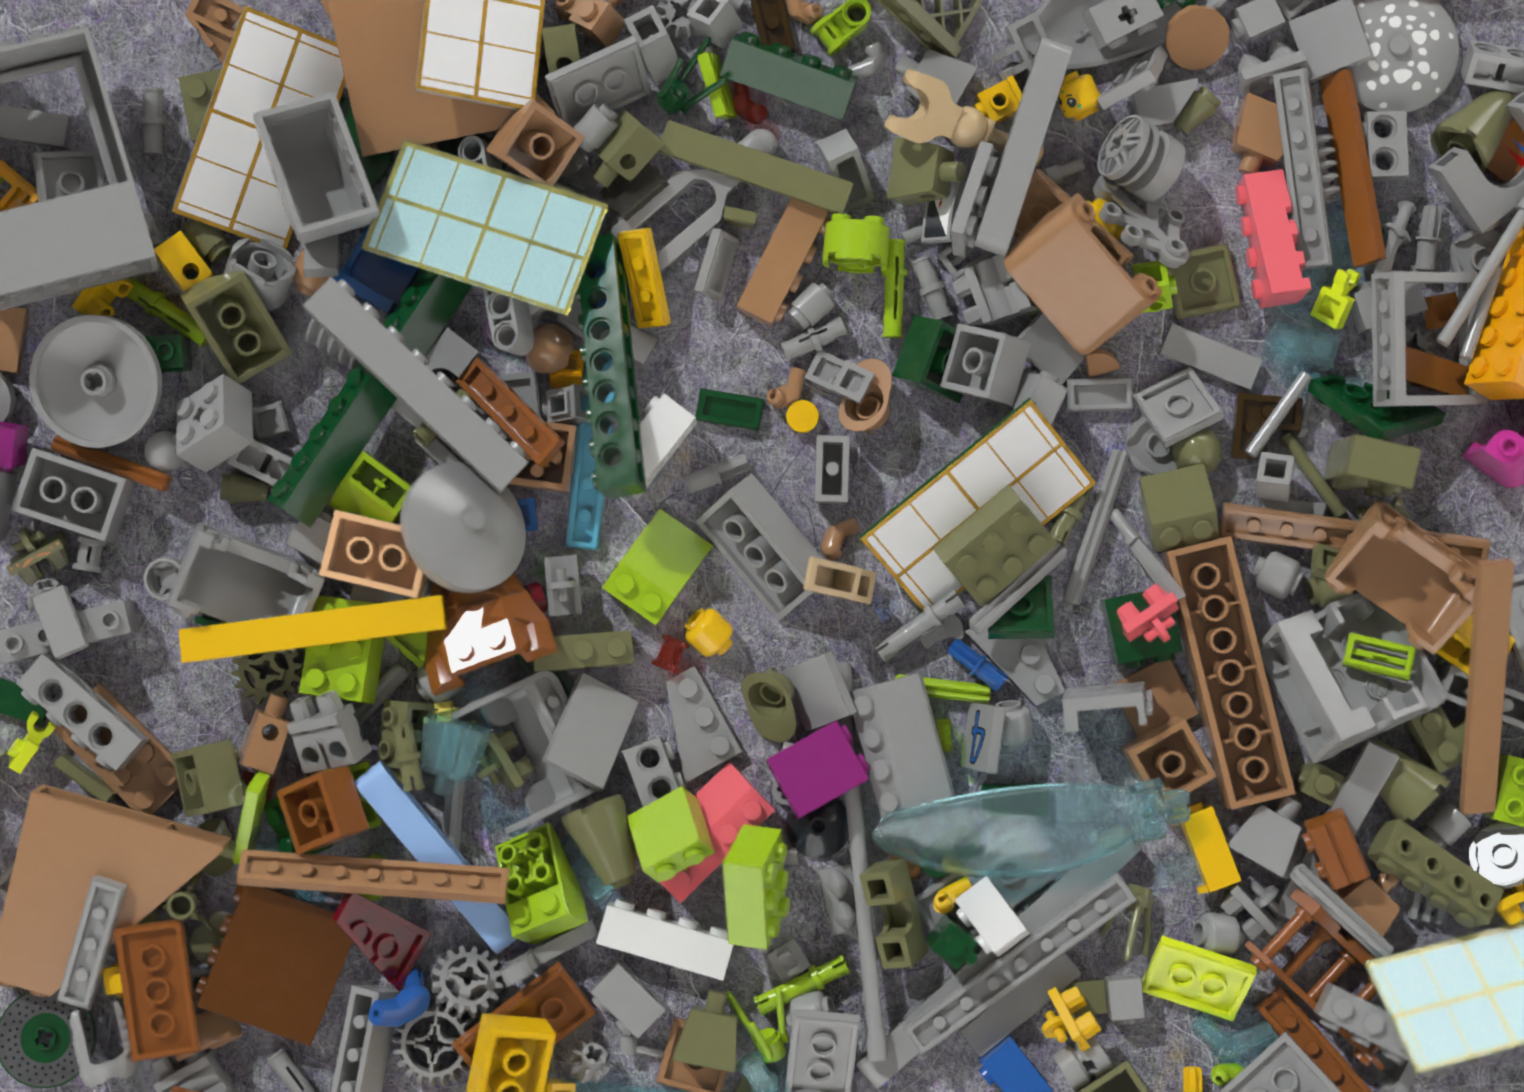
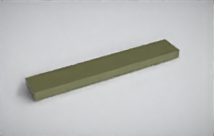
M671 120L667 121L661 138L665 144L658 151V153L835 214H844L854 186L852 182Z

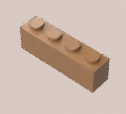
M794 199L790 200L737 304L738 311L771 328L775 320L781 323L789 307L788 304L784 303L789 292L794 294L797 292L804 278L799 273L804 263L810 265L819 248L814 245L818 235L825 236V224L831 221L829 211Z

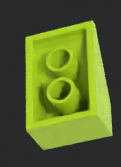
M659 509L621 559L602 588L658 626L713 545Z

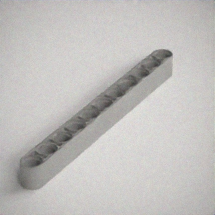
M1119 822L1114 824L1015 914L1031 934L1112 874L1119 871L1139 852L1141 846ZM979 946L974 951L977 955V962L974 965H968L963 962L958 970L955 968L885 1032L888 1060L868 1062L867 1049L856 1059L855 1066L876 1089L884 1085L919 1053L902 1027L998 958L993 951L986 954L982 947Z

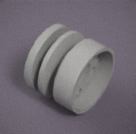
M1137 114L1129 115L1110 131L1103 142L1098 155L1097 167L1099 173L1107 179L1112 180L1119 186H1124L1126 190L1145 202H1150L1163 196L1172 187L1184 165L1186 151L1184 144L1169 134L1159 131L1156 126Z

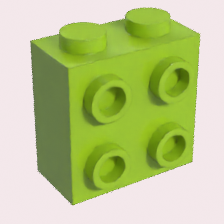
M1506 754L1499 755L1495 812L1484 813L1483 817L1524 827L1523 758Z
M683 786L626 816L642 870L658 883L673 878L676 873L691 865L701 863L704 858L715 853L698 798Z

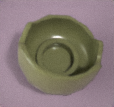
M1208 427L1173 444V457L1178 469L1204 464L1206 473L1209 474L1217 469L1223 456L1220 440L1215 432Z

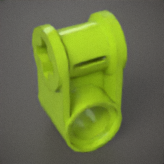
M847 0L832 13L820 19L810 29V32L813 36L817 35L828 49V56L832 57L869 27L871 7L866 0ZM852 9H862L866 14L865 18L859 22L849 19L848 13Z

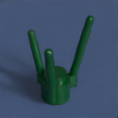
M710 37L705 38L677 80L675 79L683 64V59L678 58L665 85L657 94V102L666 112L676 115L681 110L684 114H687L692 106L727 82L726 78H721L689 99L690 89L684 81L697 64L698 55L703 54L711 43L712 39Z

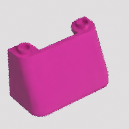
M1524 427L1519 433L1512 430L1497 432L1486 445L1472 442L1461 456L1506 488L1521 486L1524 484Z

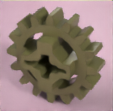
M285 650V653L277 651L263 653V656L258 659H252V655L233 658L232 662L239 665V670L232 671L231 675L240 677V681L235 684V687L246 688L243 695L245 699L255 695V704H262L264 698L268 702L271 693L288 699L286 691L296 693L298 689L294 682L301 681L302 676L297 674V670L302 669L304 664L296 662V658L301 655V652ZM282 654L285 656L289 668H286L280 659ZM270 663V667L281 674L266 676V672L256 666ZM247 671L252 673L255 679L254 685L251 683ZM278 680L285 681L280 688L269 692L274 682Z

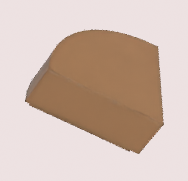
M1098 347L1091 353L1084 355L1085 369L1089 378L1120 369V365L1112 352L1101 350Z

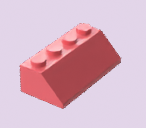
M730 761L694 795L698 798L715 853L704 858L701 863L691 865L676 873L673 878L660 882L680 903L725 860L743 824L760 826L775 811V807Z

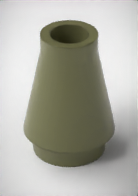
M1202 86L1198 91L1195 90L1173 123L1185 135H1188L1193 129L1216 114L1221 102L1212 92Z
M231 472V475L223 474L220 500L228 501V504L267 502L269 483Z

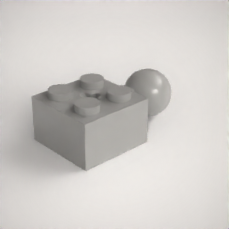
M222 374L177 404L176 433L160 431L153 434L145 444L144 455L147 463L154 470L163 473L179 469L185 461L204 472H208L253 443L252 392Z

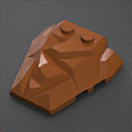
M514 572L497 586L478 593L452 591L432 581L431 596H444L447 629L427 632L425 668L431 692L434 696L464 686V673L518 653L526 662H530L558 651L550 621L533 601L534 599L517 579Z

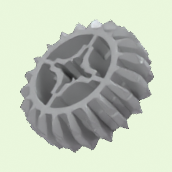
M430 1000V1004L423 1014L399 1027H394L402 1033L391 1037L392 1042L401 1044V1046H397L392 1050V1055H403V1058L396 1065L399 1068L405 1064L410 1067L405 1073V1076L408 1078L414 1071L418 1073L417 1084H421L426 1076L429 1077V1087L436 1085L437 1077L440 1078L443 1086H447L449 1084V1074L453 1080L459 1081L461 1079L459 1069L466 1073L470 1071V1067L460 1055L453 1063L439 1067L442 1052L453 1051L452 1042L458 1039L457 1035L449 1034L446 1031L443 1018L451 1021L458 1029L460 1035L469 1030L468 1026L475 1021V1018H471V1016L467 1019L463 1017L458 1018L455 1010L452 1009V1011L446 1013V1007L443 1006V1003L437 1004L435 1001V1006H432ZM433 1016L428 1032H420L418 1035L411 1034L412 1028L418 1020ZM435 1031L436 1035H438V1041L445 1043V1045L441 1044L438 1047L436 1053L434 1043L429 1041L434 1036ZM411 1045H414V1048L425 1051L429 1065L417 1058Z

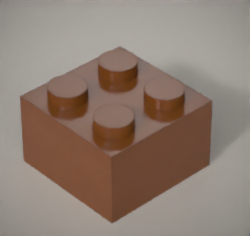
M349 765L318 772L276 791L297 855L325 848L369 829Z

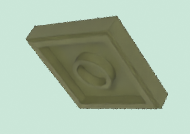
M1228 243L1189 251V259L1185 264L1180 265L1178 268L1167 267L1168 275H1175L1177 294L1171 295L1176 321L1240 308L1242 306Z

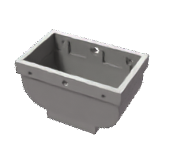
M334 91L253 114V120L271 166L278 191L293 231H295L301 245L371 224L372 219L378 217L379 209Z

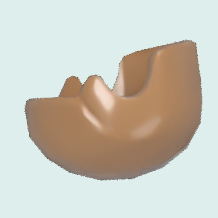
M543 324L533 329L534 345L531 351L525 355L530 368L540 373H553L567 367L569 355L574 352V341L569 330L558 324Z

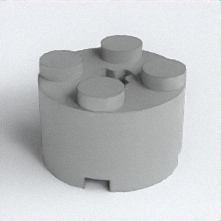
M245 238L237 241L231 249L224 274L243 270L267 311L279 308L286 300L296 271V265L293 266L291 262L292 255L284 247L270 240L261 239L260 243H251V238Z

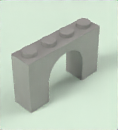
M1523 91L1510 101L1506 107L1524 132ZM1453 147L1428 167L1468 228L1481 233L1497 227L1503 216L1510 211L1516 210V206L1524 196V165L1519 173L1509 181L1501 184H1492L1485 178L1467 150Z

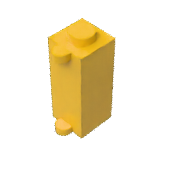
M1202 801L1183 807L1185 813L1177 815V817L1172 818L1170 821L1172 826L1181 825L1203 885L1196 887L1198 894L1213 892L1240 882L1241 878L1213 806L1209 804L1203 805Z

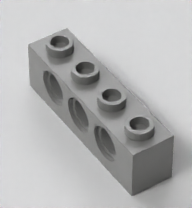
M122 600L76 612L89 645L141 633L134 601ZM41 621L0 630V657L2 663H17L37 658L42 653H53Z
M42 653L16 683L23 689L21 694L26 700L34 705L39 703L48 711L46 713L47 718L59 727L64 725L73 733L70 736L72 740L82 748L86 749L89 747L97 754L95 757L97 762L107 770H112V768L115 771L125 769L150 740L60 659H56L53 653ZM55 683L59 684L63 690V695L59 701L54 700L51 696V688ZM79 705L84 706L88 713L87 719L83 723L79 722L75 716V711ZM103 727H108L112 732V740L108 745L104 744L100 739V731Z

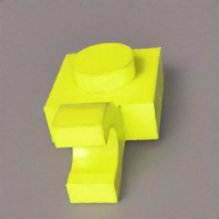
M1351 268L1347 269V271L1338 269L1333 285L1322 286L1310 315L1334 329H1342L1355 301L1354 298L1348 296V293L1356 286L1361 274Z
M32 711L27 720L28 733L23 740L17 738L7 755L11 756L9 758V768L21 774L36 753L42 740L48 737L56 728V725L51 721L43 729L36 728L34 723L37 721L39 714Z

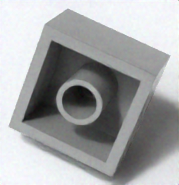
M958 323L940 387L964 395L1013 406L1031 342L1009 334Z

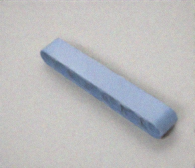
M382 760L354 781L360 793L418 862L470 865L409 791L403 792L402 782ZM451 900L496 954H499L516 940V938L512 937L507 908L503 904Z

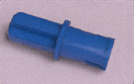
M956 639L948 648V654L971 671L969 673L970 676L975 675L994 692H997L1009 677L988 661L985 654L982 657L960 639Z

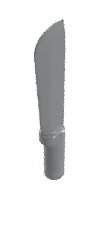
M1113 509L1109 519L1124 536V543L1134 553L1153 582L1159 585L1167 594L1172 592L1178 600L1184 598L1186 594L1143 542L1141 536L1119 509Z

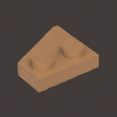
M192 0L185 16L193 27L197 29L202 39L223 65L235 32L233 26L240 18L243 7L229 0Z

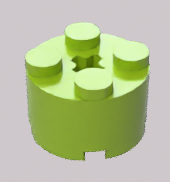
M832 214L831 221L825 224L823 266L830 268L831 262L838 264L837 271L858 274L874 273L875 267L881 266V272L886 271L888 267L891 229L884 225V218L880 216H865L864 220L851 219V216L848 214Z

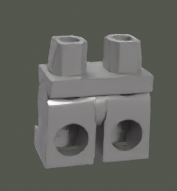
M996 255L975 266L964 269L965 275L952 283L959 299H964L971 295L974 297L976 305L963 310V316L968 326H996L1004 321L1039 309L1006 270L1004 264L1005 256Z
M336 690L323 693L315 698L319 707L317 711L310 696L298 698L289 704L294 720L286 726L289 734H293V743L304 774L325 770L329 767L335 768L355 764L372 751L368 739H361L358 721L352 715L355 713L352 703L342 705Z
M204 1049L185 1058L186 1063L178 1068L171 1056L158 1058L151 1063L157 1081L153 1084L156 1092H171L173 1085L200 1092H237L222 1066L216 1060L217 1057L212 1049L207 1052Z

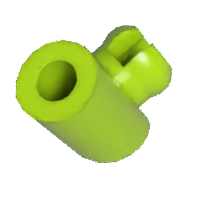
M1219 1063L1211 1070V1081L1217 1086H1223L1228 1084L1244 1068L1239 1063Z

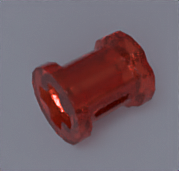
M663 633V644L657 659H653L651 664L679 674L680 669L678 665L684 650L689 649L690 644Z

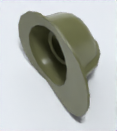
M770 667L762 673L754 672L748 674L742 681L741 691L755 729L763 737L773 742L789 740L795 734L797 727L796 714L792 704L795 694L792 682L784 674L778 672L775 667Z

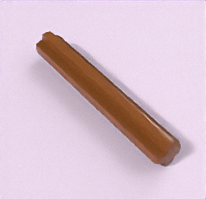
M56 435L53 439L52 451L151 488L166 492L172 482V477L168 474L100 449L71 443L59 435Z

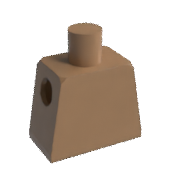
M1249 92L1240 103L1231 144L1232 151L1243 155L1238 171L1243 175L1258 173L1262 163L1273 167L1283 155L1277 104Z
M271 693L265 710L256 708L239 751L241 765L274 775L288 734L286 725L290 721L284 717L290 701L289 699ZM268 724L275 726L273 732L269 734L262 733L264 726Z
M1381 872L1374 881L1368 877L1333 890L1381 936L1385 935L1400 911L1399 905L1388 896L1400 883L1399 879L1393 874ZM1343 926L1341 927L1346 934L1353 937Z

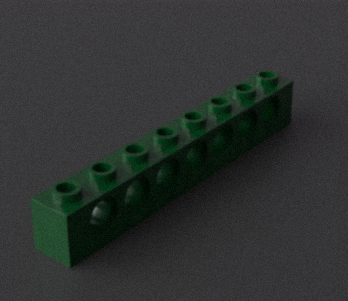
M613 233L597 236L576 291V296L581 303L582 314L578 315V324L581 332L584 333L581 356L587 366V375L584 376L583 381L585 391L590 399V407H587L586 415L593 433V438L589 440V448L592 457L595 458L596 470L592 471V481L596 490L607 499L646 493V481L626 272L619 240ZM604 269L601 276L594 278L598 270ZM607 299L606 304L602 308L597 309L599 302ZM610 330L605 339L599 340L600 335L604 331ZM613 360L611 367L606 371H602L604 364ZM616 391L615 397L610 402L605 403L607 395ZM618 423L617 430L612 434H608L610 426ZM621 454L620 462L615 466H611L612 459L616 455Z

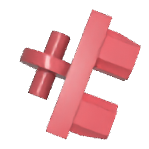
M1154 584L1142 594L1144 600L1150 606L1140 613L1132 602H1127L1118 608L1117 614L1122 623L1124 636L1129 643L1142 634L1147 642H1150L1157 636L1164 643L1171 639L1167 630L1176 623L1170 615L1179 610L1176 604L1178 599L1172 592L1167 594L1159 585Z

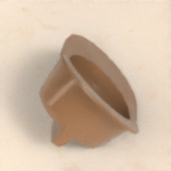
M874 358L866 359L856 364L875 374L861 404L844 397L841 399L838 417L840 423L847 430L854 432L864 431L867 434H873L874 430L882 427L890 417L891 405L889 398L892 388V374L889 367L883 361Z

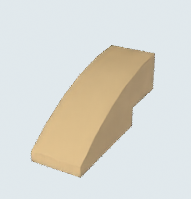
M810 556L803 589L849 601L871 604L877 572Z

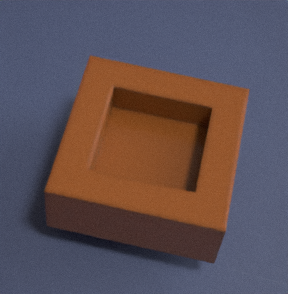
M1456 292L1424 297L1428 310L1424 311L1427 330L1445 327L1458 306Z

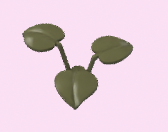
M222 818L208 820L196 828L231 837V845L194 875L185 890L176 892L169 898L168 903L162 902L156 907L168 910L169 914L176 919H185L190 916L192 920L196 919L203 924L193 931L190 947L194 956L204 964L207 962L213 945L220 946L224 934L219 933L226 913L232 915V913L227 911H218L208 921L206 917L196 913L198 900L192 892L203 871L210 876H219L229 871L234 864L232 859L236 842L226 821ZM155 908L137 924L159 921L157 909Z

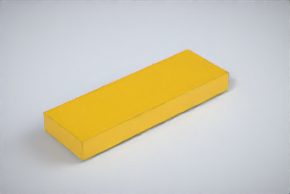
M651 227L617 233L638 329L667 326L671 323Z

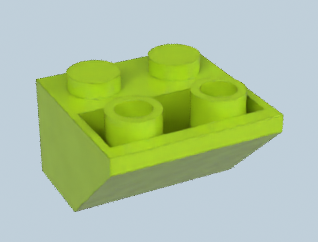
M362 450L336 489L329 506L338 511L397 524L401 519L402 504L411 484L371 454Z

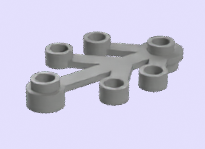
M1101 175L1093 187L1094 195L1107 201L1099 212L1101 220L1108 224L1124 226L1125 228L1120 237L1125 244L1157 252L1158 260L1166 267L1178 268L1180 265L1185 264L1189 259L1190 253L1185 243L1180 240V227L1185 221L1184 213L1176 208L1168 209L1163 217V223L1167 226V234L1165 235L1159 228L1158 206L1163 200L1164 195L1155 201L1145 202L1142 200L1144 203L1143 212L1121 190L1122 186ZM1116 201L1129 215L1122 214L1121 208L1112 202ZM1143 233L1148 234L1151 238L1143 236Z

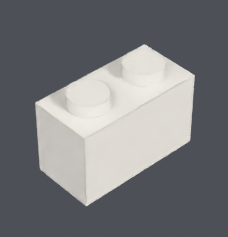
M987 876L955 899L960 907L956 911L957 915L967 928L973 924L980 935L975 939L986 954L993 951L997 957H1000L1030 934Z

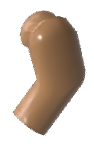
M791 367L787 384L777 389H770L767 393V402L774 408H785L798 401L801 396L806 370Z
M854 517L835 524L826 530L821 543V553L825 555L827 560H838L842 555L840 548L844 538L860 532Z

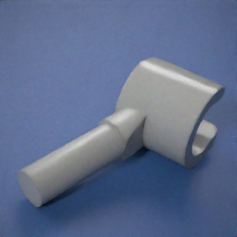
M626 1034L619 1035V1049L624 1055L645 1054L663 1058L664 1050L637 1045V1038L633 1034L630 1036Z

